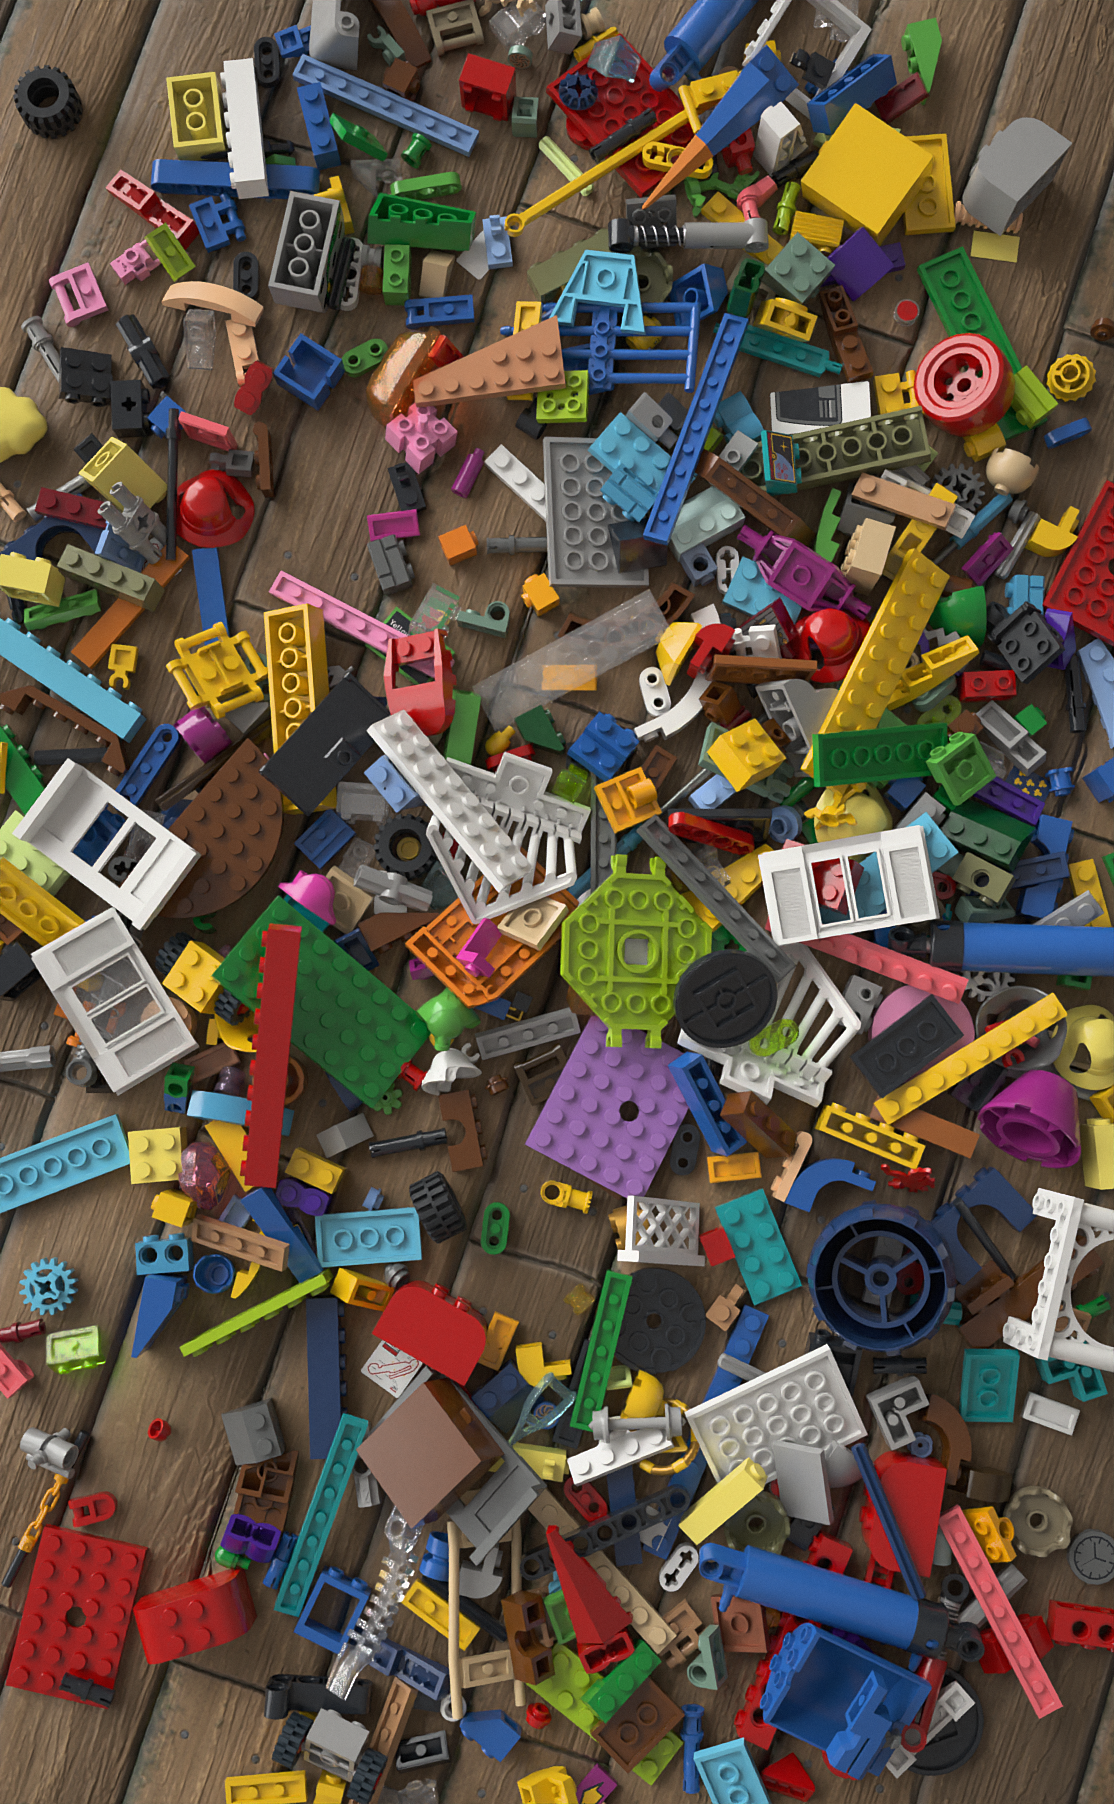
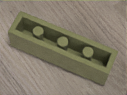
M600 229L593 237L587 240H579L572 248L564 252L558 251L543 263L537 262L527 270V282L538 302L546 304L553 301L561 285H566L570 280L585 250L611 252L608 245V229Z
M69 544L57 564V567L68 578L152 612L155 611L165 591L152 577Z

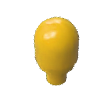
M509 725L502 733L500 731L494 733L485 744L486 752L490 756L505 752L511 743L509 739L516 731Z

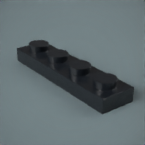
M584 1339L552 1438L553 1442L574 1449L578 1448L583 1430L570 1427V1422L590 1343L588 1339Z

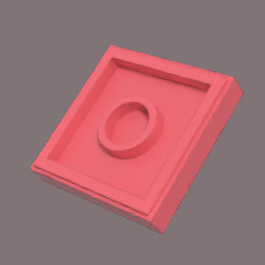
M181 411L178 420L190 439L228 452L229 449H237L238 444L229 427Z

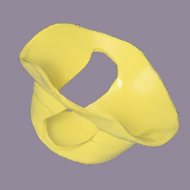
M868 784L865 790L869 792V796L856 792L844 803L846 811L843 814L851 813L856 819L857 825L852 826L848 823H840L837 827L822 825L819 830L815 829L817 842L892 830V817L879 791ZM826 788L816 807L823 811L826 806H832L835 801L833 799L834 792ZM816 816L814 817V827L820 821ZM873 852L849 856L848 858L861 863Z
M1084 1005L1066 1011L1068 1015L1065 1016L1067 1035L1060 1055L1053 1062L1054 1066L1064 1079L1084 1089L1102 1090L1114 1085V1016L1105 1008L1097 1005ZM1100 1014H1102V1015H1104V1016H1105L1106 1018H1108V1019H1098V1018H1099ZM1056 1025L1051 1039L1056 1035L1058 1025ZM1084 1043L1091 1055V1066L1084 1073H1075L1070 1070L1069 1066L1075 1059L1079 1044Z

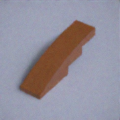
M877 1094V1097H876L875 1101H877V1100L880 1099V1097L878 1096V1094ZM873 1104L869 1117L887 1124L875 1104ZM917 1108L889 1124V1126L970 1159L980 1136L978 1133Z

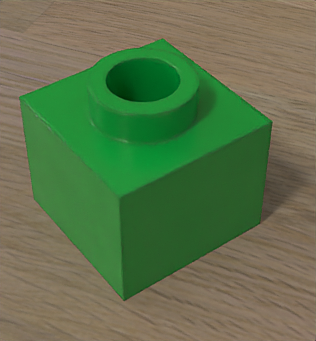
M1032 703L1013 717L1015 721L1028 731L1029 737L1047 724L1044 720V713L1038 707H1034Z

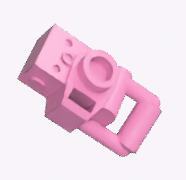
M146 240L136 243L132 248L127 249L124 254L110 263L115 273L125 285L134 278L143 281L151 275L150 271L161 264L158 258L153 261L144 249L149 245Z

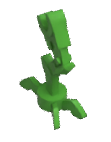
M756 171L752 176L738 174L733 184L718 180V172L714 173L710 180L698 182L697 178L686 177L684 181L685 191L690 203L694 206L692 210L693 216L697 218L703 208L706 197L702 196L701 192L716 189L727 194L728 198L737 200L742 190L757 181L760 172Z

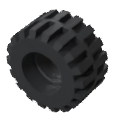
M44 65V68L41 69L39 66H35L33 71L30 72L29 69L25 71L26 76H20L18 79L19 85L14 87L16 94L13 95L16 103L15 106L26 126L34 134H40L42 138L46 139L48 136H51L52 139H58L57 135L61 134L64 137L67 135L66 132L68 130L72 132L75 129L74 124H79L81 120L79 115H82L83 109L81 107V99L65 72L61 73L57 67L51 69L50 65ZM58 97L52 106L38 108L44 99Z
M399 814L394 819H391V817L387 819V823L379 827L380 831L374 838L376 840L374 844L375 856L382 868L387 873H397L408 880H413L412 878L416 877L419 879L426 872L428 874L431 871V867L437 862V855L426 836L429 823L419 816L414 817L412 814H407V816ZM412 833L421 840V852L411 861H400L392 852L393 843L400 835Z
M436 1171L409 1185V1193L415 1210L425 1230L434 1242L440 1244L467 1230V1222L463 1211L443 1174Z

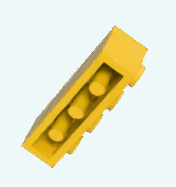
M833 1102L831 1106H823L814 1129L910 1169H917L925 1145L918 1143V1137L904 1132L903 1136L894 1133V1127L881 1122L879 1126L869 1123L870 1117L857 1112L855 1116L845 1113L846 1107Z

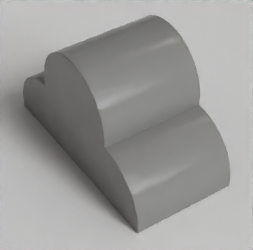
M801 679L763 682L755 686L769 720L774 718L792 741L785 749L787 752L785 756L789 765L795 768L794 776L811 777L803 772L801 767L811 749L812 734H818L839 690L834 688L814 689L808 682Z

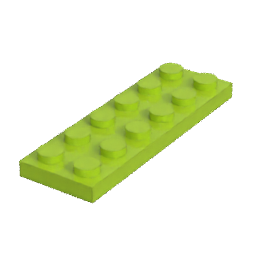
M330 1268L191 1338L180 1346L183 1356L185 1357L192 1353L193 1357H196L212 1347V1342L216 1341L217 1345L232 1338L233 1335L237 1334V1329H240L241 1333L245 1332L259 1323V1318L263 1317L266 1321L279 1314L283 1310L282 1306L287 1304L288 1308H291L307 1298L306 1294L311 1293L312 1296L321 1293L330 1286L328 1282L334 1277Z
M556 1640L551 1647L556 1675L536 1686L526 1683V1685L592 1737L590 1730L600 1720L597 1719L580 1698L598 1678L603 1679L606 1676L600 1671L586 1674L578 1653L566 1643L559 1645ZM671 1729L632 1771L652 1786L684 1743L682 1737Z

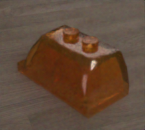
M433 326L430 327L428 332L409 331L399 334L391 347L385 352L382 362L370 378L366 389L367 406L373 417L385 429L387 424L401 413L405 416L415 400L413 380L430 373L435 366V363L428 355L441 334L440 330Z

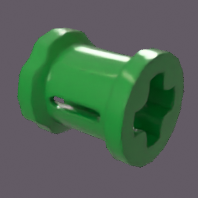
M414 133L411 137L410 145L402 152L401 158L411 167L418 168L421 165L422 157L426 151H430L432 145L424 136Z

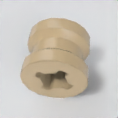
M596 7L590 9L588 14H580L581 30L585 40L590 39L595 33L601 34L605 31L603 18Z

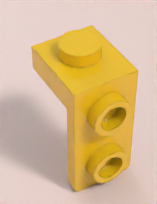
M322 1770L313 1804H341L347 1781L326 1770Z

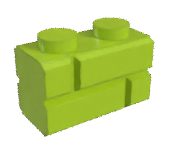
M1025 366L1014 375L1015 393L1011 407L1016 411L1017 420L1022 425H1027L1031 429L1050 415L1057 407L1058 402L1030 368Z

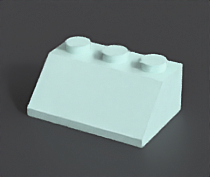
M712 486L683 503L668 546L677 562H679L681 554L701 543L706 547L742 527L745 516L736 503Z

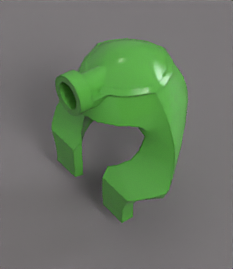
M447 987L441 994L424 1003L415 1012L422 1021L426 1022L429 1031L435 1037L434 1048L438 1051H448L452 1039L458 1037L465 1028L472 1029L481 1023L476 1012L472 1008L468 1009Z

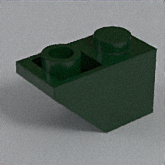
M539 705L514 718L515 725L526 745L532 744L534 748L556 755L564 754L563 746L566 745V742L560 731L555 732L552 726L555 721L549 709L544 711L542 705Z

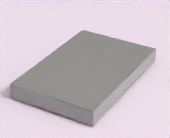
M776 1440L772 1446L779 1495L788 1516L831 1525L834 1517L824 1449Z

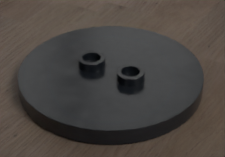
M734 949L715 951L696 960L680 977L674 992V1013L682 1030L695 1042L712 1048L738 1046L758 1035L771 1020L777 1005V985L768 967L753 954Z
M950 1667L946 1668L941 1689L957 1681L975 1704L956 1722L954 1719L948 1722L925 1745L924 1749L914 1755L917 1760L907 1770L920 1775H943L960 1768L973 1756L982 1738L984 1716L980 1700L970 1683Z

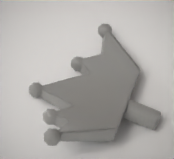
M339 665L327 667L329 671L328 677L333 676L329 687L336 686L346 672L351 673L354 668L350 666L345 671Z

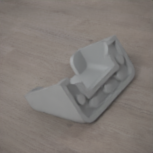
M313 0L309 43L310 57L335 68L357 70L359 21L357 17L352 13L340 11L341 0Z

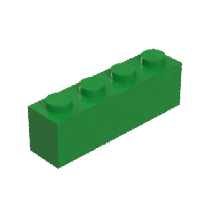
M0 723V742L8 743L5 787L26 815L47 787L42 780L44 774L36 764L32 766L28 760L30 754L22 744L18 746L14 740L16 734L8 724L3 725Z

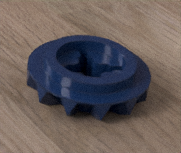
M578 71L574 75L568 73L566 78L561 80L559 97L567 107L573 110H585L596 102L598 88L596 87L595 80H591L588 73L585 76L579 74ZM577 85H579L582 90L580 97H578L577 91L575 90Z

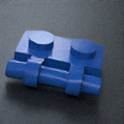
M228 192L220 195L222 202L216 205L212 196L189 204L208 253L230 245L227 235L235 234L239 242L246 239L244 223L239 219L236 212V203L234 200H231ZM226 214L230 222L223 224L220 216Z

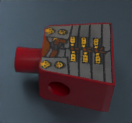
M780 597L738 627L742 630L743 636L749 635L750 626L776 625L782 659H791L796 655L789 642L798 634V631Z

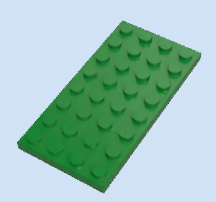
M277 896L210 977L255 1013L256 1008H261V999L256 997L258 983H263L264 973H259L260 957H265L266 947H261L263 931H268L270 923L302 926L291 1043L365 1105L373 1108L401 1073V1066L404 1062H409L431 1032L426 1022L416 1015V1011L283 898Z

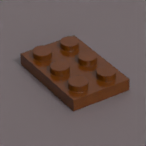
M649 1675L607 1723L599 1721L590 1730V1735L629 1774L685 1716V1713Z

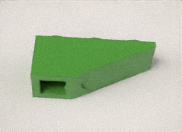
M936 18L907 24L904 36L901 38L902 49L908 55V71L910 74L918 72L921 75L928 93L931 89L942 43ZM927 98L921 101V105H925Z

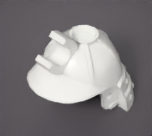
M470 1043L465 1044L461 1051L450 1048L448 1051H441L434 1057L431 1069L426 1073L424 1080H422L423 1090L433 1095H439L440 1092L447 1093L450 1091L451 1083L455 1078H474L481 1075L482 1071L473 1065L477 1062L480 1056L479 1053L473 1057L467 1056L466 1051L470 1049Z

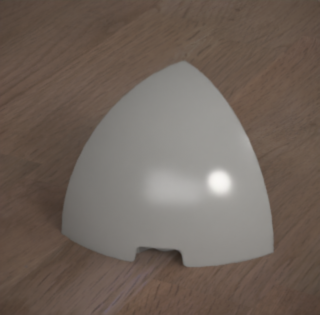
M833 1439L825 1452L829 1488H840L851 1485L863 1477L852 1451Z

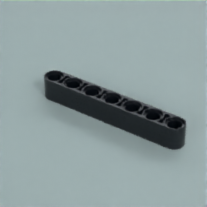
M681 1484L670 1485L561 1536L566 1542L571 1541L572 1544L577 1537L586 1538L588 1545L583 1549H578L574 1545V1552L579 1558L587 1557L684 1512L690 1504L688 1491ZM681 1492L684 1494V1501L678 1505L673 1504L670 1501L673 1493ZM649 1504H658L661 1507L660 1512L654 1516L649 1515L646 1512ZM628 1514L635 1516L637 1519L636 1523L630 1527L622 1523V1518ZM601 1526H609L612 1529V1534L607 1538L599 1536L597 1531ZM548 1542L523 1554L520 1563V1573L525 1579L537 1580L556 1571L554 1561L549 1555L550 1547ZM529 1559H534L539 1563V1568L536 1571H529L525 1567V1562Z

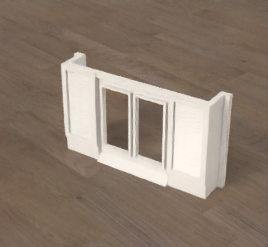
M67 758L12 833L18 839L33 845L132 920V925L140 931L142 929L146 930L152 920L156 918L201 856L199 852L140 810L109 785L69 758ZM110 803L129 818L92 867L74 854L73 850L106 805ZM137 823L156 837V840L119 888L100 872Z
M916 825L765 852L762 855H758L772 937L778 946L940 918L923 826ZM876 852L887 914L859 918L848 857ZM840 858L851 920L822 925L811 863Z

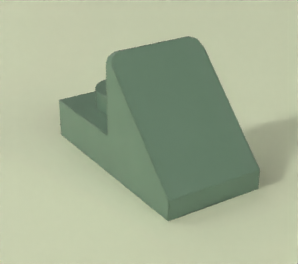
M514 97L512 112V133L514 137H537L539 98Z

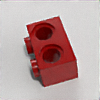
M1014 670L964 672L957 678L959 703L990 702L991 700L994 702L1009 701L1017 695Z

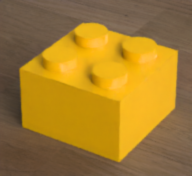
M756 719L750 720L720 735L707 751L708 755L737 792L772 775L786 759Z

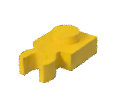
M118 644L111 645L108 669L115 671L109 679V684L112 688H116L117 681L123 679V688L129 690L131 682L128 678V673L136 672L139 652L137 647Z

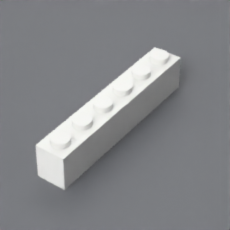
M253 58L224 61V72L220 73L222 87L226 89V92H222L224 108H228V112H224L226 128H230V132H226L228 148H232V152L228 153L230 169L234 168V173H230L232 189L237 188L239 199L269 196L258 83Z

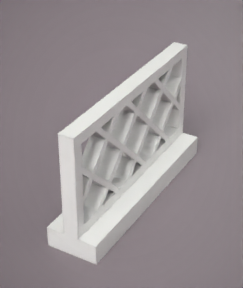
M628 1196L625 1250H618V1261L705 1266V1256L698 1255L700 1203ZM637 1202L643 1210L639 1217L637 1215ZM655 1206L660 1212L656 1218L652 1213ZM671 1208L676 1213L673 1219L669 1215ZM690 1208V1219L688 1221L685 1213ZM646 1218L650 1223V1227L647 1231L643 1226V1223L646 1220ZM663 1220L667 1225L664 1232L659 1226ZM679 1222L683 1226L680 1234L676 1228ZM638 1231L642 1238L635 1245L636 1232ZM654 1233L658 1237V1241L655 1243V1245L651 1240V1237ZM672 1234L675 1241L670 1246L667 1239ZM687 1236L689 1238V1249H687L684 1243V1239Z

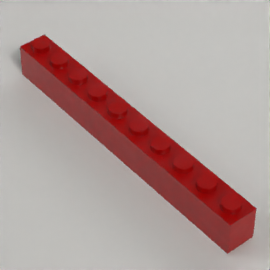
M270 923L268 931H263L261 947H266L265 957H260L259 973H264L263 983H258L256 997L261 999V1008H256L254 1024L259 1025L258 1034H253L252 1050H257L256 1060L251 1059L249 1075L254 1076V1083L248 1086L247 1101H252L251 1110H246L245 1126H249V1135H244L242 1151H247V1158L241 1161L240 1176H245V1186L276 1188L302 926Z

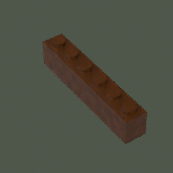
M1076 1235L1075 1240L1078 1245L1084 1246L1087 1242L1086 1237ZM1074 1248L1072 1251L1071 1259L1075 1256L1076 1251ZM1094 1248L1080 1261L1073 1276L1071 1291L1078 1286V1281L1084 1277L1089 1278L1099 1271L1098 1267L1104 1263ZM1044 1259L1013 1281L1015 1285L1010 1288L1011 1292L1001 1299L996 1298L990 1302V1307L985 1312L979 1315L968 1313L961 1318L959 1325H954L970 1349H992L995 1341L1001 1337L1004 1338L1003 1328L1009 1316L1026 1322L1032 1320V1311L1037 1305L1039 1296L1038 1285L1043 1279L1045 1270Z

